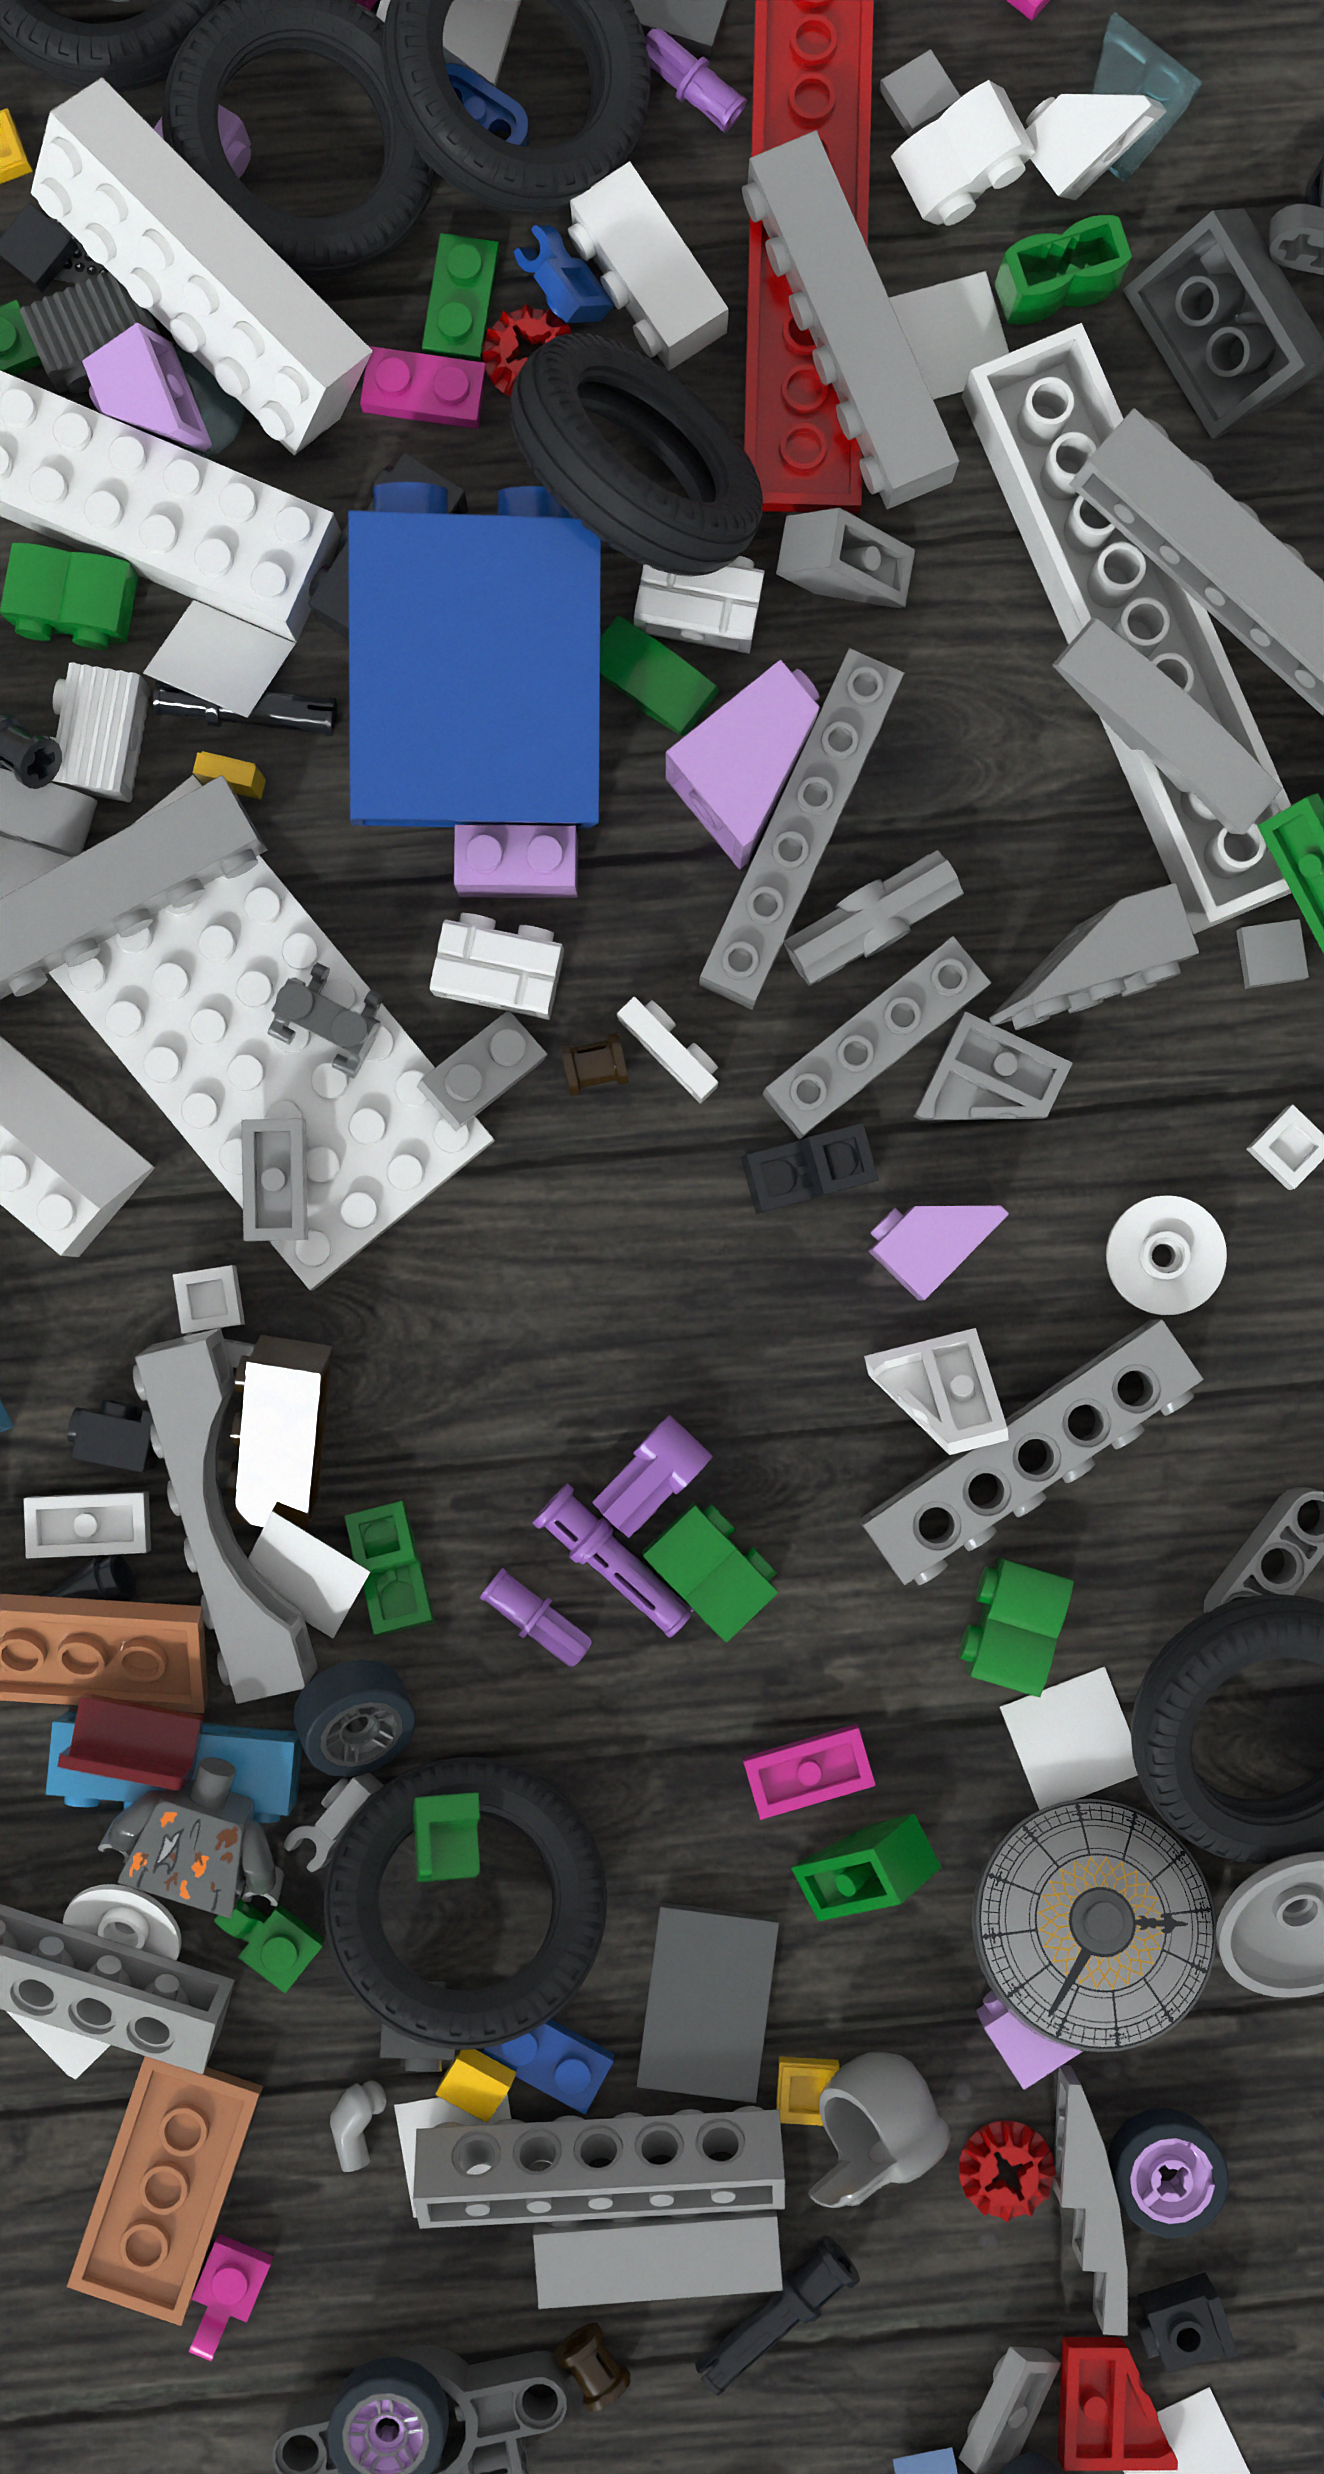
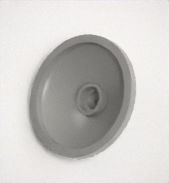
M1324 1852L1299 1853L1281 1858L1260 1868L1249 1876L1225 1903L1216 1925V1946L1228 1973L1245 1988L1263 1995L1285 1998L1309 1996L1324 1992Z

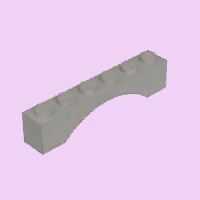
M221 1328L152 1344L135 1357L137 1365L133 1369L134 1384L139 1397L144 1401L147 1400L154 1421L150 1427L152 1446L156 1455L159 1458H164L171 1479L167 1484L169 1504L176 1516L181 1515L187 1537L184 1541L185 1558L189 1569L193 1573L198 1572L204 1594L201 1597L203 1619L208 1629H215L220 1646L217 1664L221 1680L226 1686L231 1685L236 1704L303 1689L318 1669L303 1613L277 1594L253 1568L237 1543L224 1511L218 1479L219 1440L225 1413L235 1391V1376Z

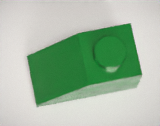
M913 1813L873 1823L799 1861L791 1869L817 1920L823 1921L902 1904L942 1867Z

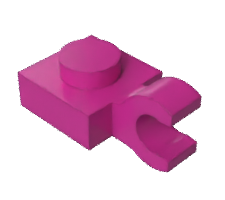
M218 2234L191 2300L208 2307L190 2347V2353L211 2361L229 2317L232 2316L247 2323L274 2256Z

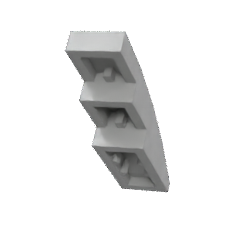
M1091 618L1052 664L1131 750H1143L1181 792H1193L1231 834L1244 835L1283 789L1248 751L1191 696L1098 618Z
M1061 2065L1058 2071L1053 2155L1057 2175L1053 2178L1052 2187L1062 2208H1074L1072 2248L1082 2271L1094 2272L1092 2309L1103 2334L1128 2336V2270L1120 2206L1105 2146L1083 2088L1070 2065Z

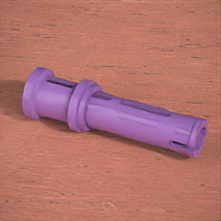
M566 1483L536 1515L532 1524L537 1529L542 1527L548 1529L571 1550L569 1558L575 1563L579 1562L582 1565L588 1562L662 1629L666 1636L672 1637L688 1621L694 1609L611 1534L614 1531L611 1527L612 1523L606 1517L598 1519L572 1496L574 1488Z

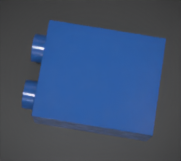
M392 482L374 487V512L349 511L351 826L455 828V825L576 826V830H588L599 823L600 539L592 531L582 526V521L579 518L577 520L571 518L570 513L555 500L556 496H552L546 490V487L522 486L499 490L497 492V516L448 514L447 488L419 482Z

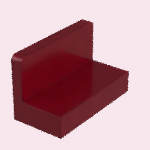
M85 1693L80 1697L71 1746L59 1754L57 1767L171 1790H180L194 1776L205 1716Z

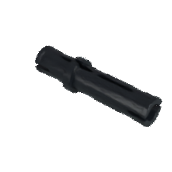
M156 679L155 687L159 688V690H154L153 710L155 715L161 716L164 714L205 719L207 725L213 727H221L223 722L320 733L326 734V736H333L335 725L332 722H336L337 699L335 697L324 698L265 690L248 718L160 680Z

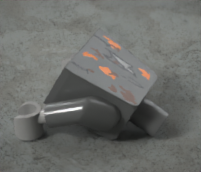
M208 1757L202 1759L195 1780L190 1779L180 1790L166 1788L164 1791L148 1790L115 1817L98 1846V1850L103 1853L106 1848H113L124 1855L123 1863H125V1866L120 1874L118 1883L227 1918H231L244 1885L245 1889L242 1896L244 1902H251L253 1895H261L271 1901V1906H277L284 1873L274 1864L263 1826L253 1820L254 1802L249 1797L230 1792L236 1768L228 1761L219 1758Z

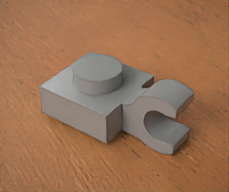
M371 1773L354 1777L352 1780L343 1777L322 1800L321 1804L327 1810L315 1824H306L290 1832L283 1847L291 1851L296 1849L304 1838L311 1839L316 1845L317 1852L306 1868L310 1872L323 1868L332 1859L338 1841L350 1820L360 1807L384 1785Z

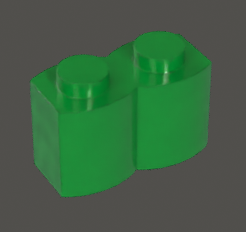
M1113 215L1092 216L1073 224L1062 235L1054 233L1036 234L1012 245L1004 253L994 284L1007 323L1016 325L1036 323L1050 317L1063 305L1069 307L1089 306L1112 295L1118 289L1132 258L1120 218Z
M12 543L0 614L15 626V633L23 637L39 641L51 640L52 633L73 635L72 641L77 645L95 650H108L109 643L127 644L139 574L128 561L114 557L83 552H68L37 544Z
M693 1501L642 1550L643 1557L727 1643L779 1593L776 1586L770 1581L778 1572L754 1547L744 1554L734 1544L729 1536L736 1528L713 1504H710L703 1511Z
M998 1557L994 1568L986 1566L981 1574L976 1592V1601L984 1603L982 1614L977 1626L968 1624L959 1650V1659L967 1661L965 1672L970 1677L1040 1698L1051 1668L1057 1638L1067 1613L1074 1581Z

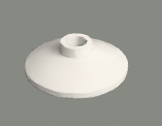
M1178 1196L1151 1197L1131 1206L1114 1224L1106 1247L1107 1269L1118 1292L1133 1306L1153 1314H1181L1200 1306L1218 1288L1226 1268L1227 1249L1219 1225L1203 1207L1191 1200ZM1159 1244L1165 1245L1171 1252V1260L1165 1267L1157 1266L1152 1259L1153 1249Z
M115 1884L93 1886L76 1895L64 1914L63 1925L176 1961L179 1956L182 1939L177 1922L159 1901L140 1890Z

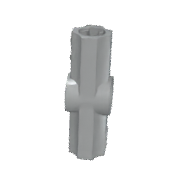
M937 850L930 855L924 856L910 867L907 866L884 882L878 879L858 889L835 906L837 910L784 940L783 944L796 970L808 986H811L839 971L863 954L867 958L887 948L911 931L910 927L960 898L964 892L951 864Z

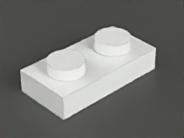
M633 997L617 1013L618 1021L700 1104L718 1087L719 1082L712 1076L718 1069L717 1065L698 1045L692 1043L686 1049L670 1033L676 1027V1024L654 1001L651 1000L644 1007Z
M149 1491L30 1496L24 1498L26 1558L133 1554L151 1551Z

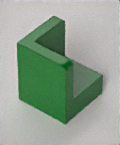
M478 1793L415 1798L413 1814L417 1882L476 1877L480 1872L477 1824L480 1819Z

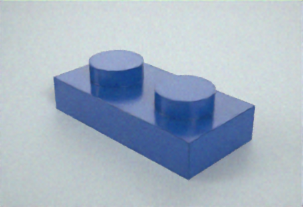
M552 2019L517 2039L481 2049V2053L517 2072L515 2077L583 2114H586L614 2062V2053Z

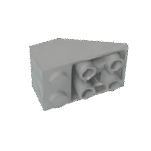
M1176 883L1123 898L1076 926L989 1018L991 1025L995 1026L1012 1020L1015 1030L1023 1029L1050 1019L1051 1015L1067 1009L1069 1013L1078 1012L1104 1002L1103 999L1119 993L1122 994V997L1150 989L1156 986L1157 982L1181 974L1178 963L1198 954L1199 950Z

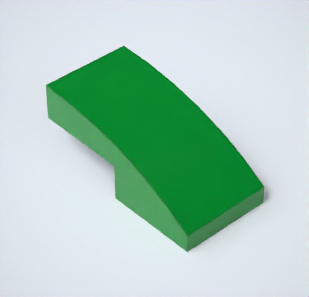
M620 616L615 618L600 638V679L633 699L640 711L682 737L687 735L719 692L718 687L693 666Z
M399 1501L345 1515L354 1562L370 1571L363 1587L374 1635L380 1637L434 1623L435 1618L404 1502Z

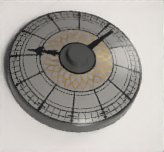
M1076 1799L1045 1807L1027 1816L1004 1834L994 1846L982 1867L974 1891L971 1920L973 1942L981 1970L990 1988L1006 2010L1023 2026L1036 2035L1057 2045L1079 2051L1113 2052L1147 2044L1174 2028L1190 2012L1209 1979L1215 1958L1217 1940L1215 1909L1205 1877L1189 1850L1177 1836L1153 1817L1133 1807L1108 1800Z

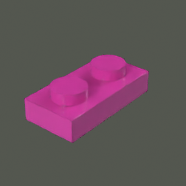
M369 346L373 352L366 364L360 401L363 413L479 429L487 376L485 363Z
M857 1724L743 1757L760 1820L876 1786Z

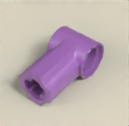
M668 1415L633 1452L635 1457L592 1501L600 1512L628 1538L657 1511V1508L672 1492L678 1494L713 1457L671 1415Z

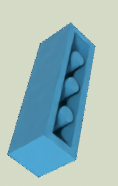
M67 1711L52 1722L46 1795L64 1796V1804L74 1807L99 1806L101 1800L124 1801L125 1809L148 1790H165V1788L57 1767L59 1754L71 1746L77 1712ZM204 1723L194 1776L191 1779L195 1780L200 1761L204 1758L212 1757L228 1761L236 1768L230 1792L249 1797L254 1802L253 1820L258 1823L278 1822L280 1815L288 1816L298 1801L302 1743L297 1731Z

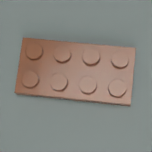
M0 1594V1701L79 1705L80 1697L85 1693L182 1712L204 1713L209 1698L203 1606Z
M147 2056L144 2057L67 2284L68 2288L180 2326L182 2325L263 2089L262 2085L206 2067L204 2073L200 2074Z

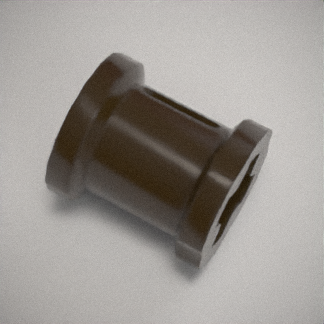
M618 1033L609 1034L608 1039L605 1041L572 1047L568 1042L560 1044L571 1096L580 1095L581 1088L612 1081H617L619 1085L629 1082Z
M589 2323L574 2331L559 2345L554 2354V2359L558 2366L563 2369L568 2368L583 2391V2404L589 2412L602 2410L617 2400L631 2383V2374L626 2366H618L603 2344L604 2333L598 2323Z

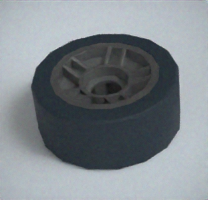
M364 1659L339 1663L319 1673L303 1688L294 1705V1725L303 1749L313 1767L328 1775L351 1777L370 1773L391 1762L406 1748L415 1731L416 1713L397 1672L379 1661Z

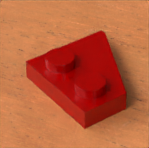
M1062 2337L1057 2459L1064 2471L1178 2470V2460L1158 2421V2415L1139 2378V2372L1130 2351L1121 2337Z

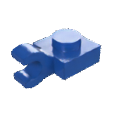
M534 225L531 231L540 243L539 256L532 247H517L514 251V256L518 265L526 272L535 273L533 277L547 295L546 301L549 307L566 323L601 322L615 305L585 261L582 258L570 257L563 245L559 232L553 226Z

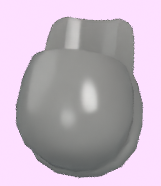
M882 2051L868 2052L843 2065L825 2084L819 2099V2111L823 2126L838 2152L839 2162L809 2190L808 2194L814 2202L825 2207L859 2205L876 2190L890 2182L908 2183L921 2177L944 2156L951 2139L949 2127L938 2115L928 2085L911 2061L897 2054Z

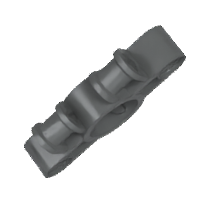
M434 2345L413 2346L394 2354L392 2357L398 2356L421 2364L434 2375L442 2390H445L455 2400L454 2409L457 2420L459 2422L466 2421L464 2428L453 2440L444 2444L438 2466L431 2474H529L524 2437L545 2433L556 2428L563 2420L567 2411L569 2371L568 2368L563 2369L558 2366L554 2359L555 2353L550 2351H534L469 2365L463 2358L451 2350ZM535 2384H545L550 2386L555 2393L547 2398H538L533 2396L527 2389ZM338 2393L301 2401L294 2404L286 2412L272 2451L273 2464L278 2474H339L329 2454L327 2428ZM389 2417L379 2420L378 2427L380 2429L385 2425L390 2426ZM296 2435L308 2436L317 2446L303 2448L298 2446L292 2437Z

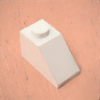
M1060 94L1056 99L1050 97L1040 103L1026 119L1028 128L1025 131L1036 150L1030 159L1058 196L1076 200L1155 124L1167 110L1159 101L1145 95Z

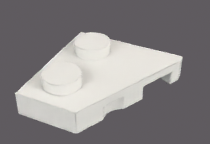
M976 1328L864 1356L868 1375L949 1455L1009 1440L1008 1428Z

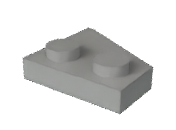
M965 1011L952 1034L913 1117L920 1120L1043 1119L1048 1116L1073 1063L997 1026H992L991 1023Z

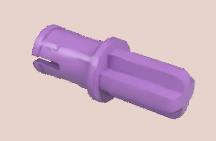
M659 28L652 29L645 36L650 67L677 89L675 97L679 101L683 102L687 99L692 105L708 116L724 133L727 132L742 114L748 100L716 76L708 68L710 61L704 56L697 60L665 31Z
M503 1567L479 1597L521 1629L519 1636L524 1638L528 1634L568 1666H575L590 1648L591 1638L549 1606L552 1599L547 1597L543 1601L510 1576Z

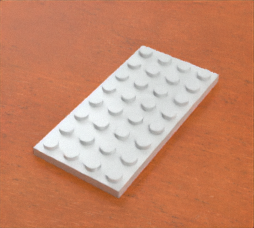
M192 775L135 823L198 789L202 785ZM258 855L256 856L258 859L257 865L248 872L231 879H227L225 875L220 876L203 886L206 892L196 901L180 908H174L170 904L152 914L153 922L144 930L124 938L120 937L118 933L98 945L100 952L92 959L74 967H68L65 963L48 973L242 1209L241 1120L303 1118L306 1120L308 1240L270 1241V1243L307 1288L313 1291L495 1140L476 1117L472 1118L458 1131H455L417 1088L420 1080L435 1067L382 1003L375 1016V1019L381 1021L374 1034L376 1040L354 1079L332 1067V1063L338 1053L349 1058V1051L293 1022H290L288 1028L296 1031V1035L290 1045L268 1035V1029L275 1016L271 1010L276 1002L279 990L286 984L288 978L294 977L305 982V986L308 987L313 977L310 975L311 970L317 962L330 968L329 976L320 995L361 1015L366 1005L364 999L371 989L262 857Z

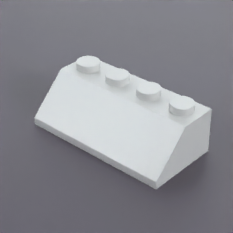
M0 1036V1204L59 1255L79 1257L155 1167Z

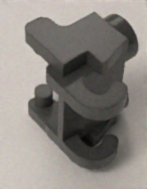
M317 962L311 970L310 975L313 977L308 987L305 986V982L294 977L288 978L286 984L279 990L276 1002L271 1010L275 1016L267 1033L290 1045L296 1035V1031L288 1028L290 1022H293L349 1051V1058L338 1053L332 1063V1067L354 1079L376 1040L374 1034L381 1021L375 1019V1016L382 1003L383 995L370 990L364 999L366 1005L361 1015L320 995L329 976L330 968Z

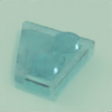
M1114 13L1110 17L1105 30L1099 66L1091 94L1145 95L1159 101L1167 110L1155 124L1108 168L1110 172L1126 183L1197 96L1203 82L1118 14Z

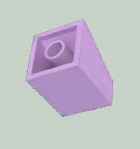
M779 660L666 751V780L739 870L750 861L785 791L815 725L819 706L815 702L819 699V694L815 686L801 670L796 669L791 673L782 660Z

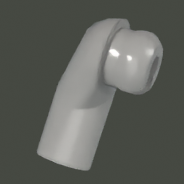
M367 2081L362 2086L356 2083L347 2088L331 2113L330 2126L343 2172L361 2169L371 2162L363 2130L370 2122L372 2115L383 2112L387 2103L384 2089L376 2081Z

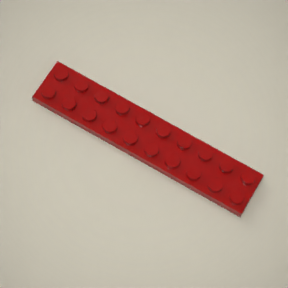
M755 0L751 157L817 131L868 249L874 0ZM750 217L744 451L748 454L760 481L763 495L762 511L815 512L841 508L848 513L859 514L862 504V473L859 464L860 459H863L862 451L856 438L848 440L842 431L836 413V405L840 401L833 384L824 385L817 373L812 351L817 349L809 329L801 331L794 320L789 303V295L793 294L786 275L778 277L772 269L765 242L770 238L762 220L753 222Z

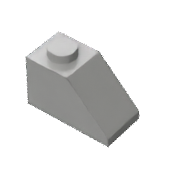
M841 508L786 516L776 574L814 594L902 608L906 606L915 549Z

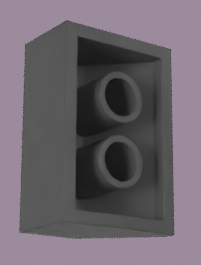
M1244 208L1212 210L1123 289L1212 439L1224 435L1286 399L1324 369V340L1279 265L1271 258L1267 245Z

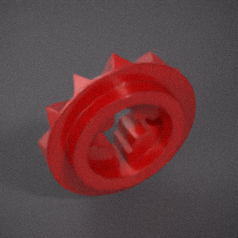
M527 303L520 310L511 313L503 311L499 321L491 329H487L482 352L483 361L486 364V373L494 386L503 394L511 397L515 380L528 359L526 357L519 361L517 359L514 360L520 354L517 336L520 335L523 340L526 339L531 345L539 342L543 344L553 338L572 334L569 324H564L557 318L551 308L546 311L533 309Z
M1007 2120L987 2124L972 2134L962 2149L958 2167L961 2186L966 2198L979 2209L983 2216L989 2214L1000 2217L1007 2223L1012 2217L1024 2214L1032 2217L1035 2208L1044 2199H1050L1053 2178L1057 2175L1052 2153L1042 2136L1025 2124ZM999 2151L1003 2160L1007 2159L1011 2166L1020 2163L1024 2165L1017 2171L1019 2179L1018 2190L1015 2191L1013 2186L1009 2187L1004 2179L996 2182L992 2180L999 2174L996 2165L998 2161L994 2153Z

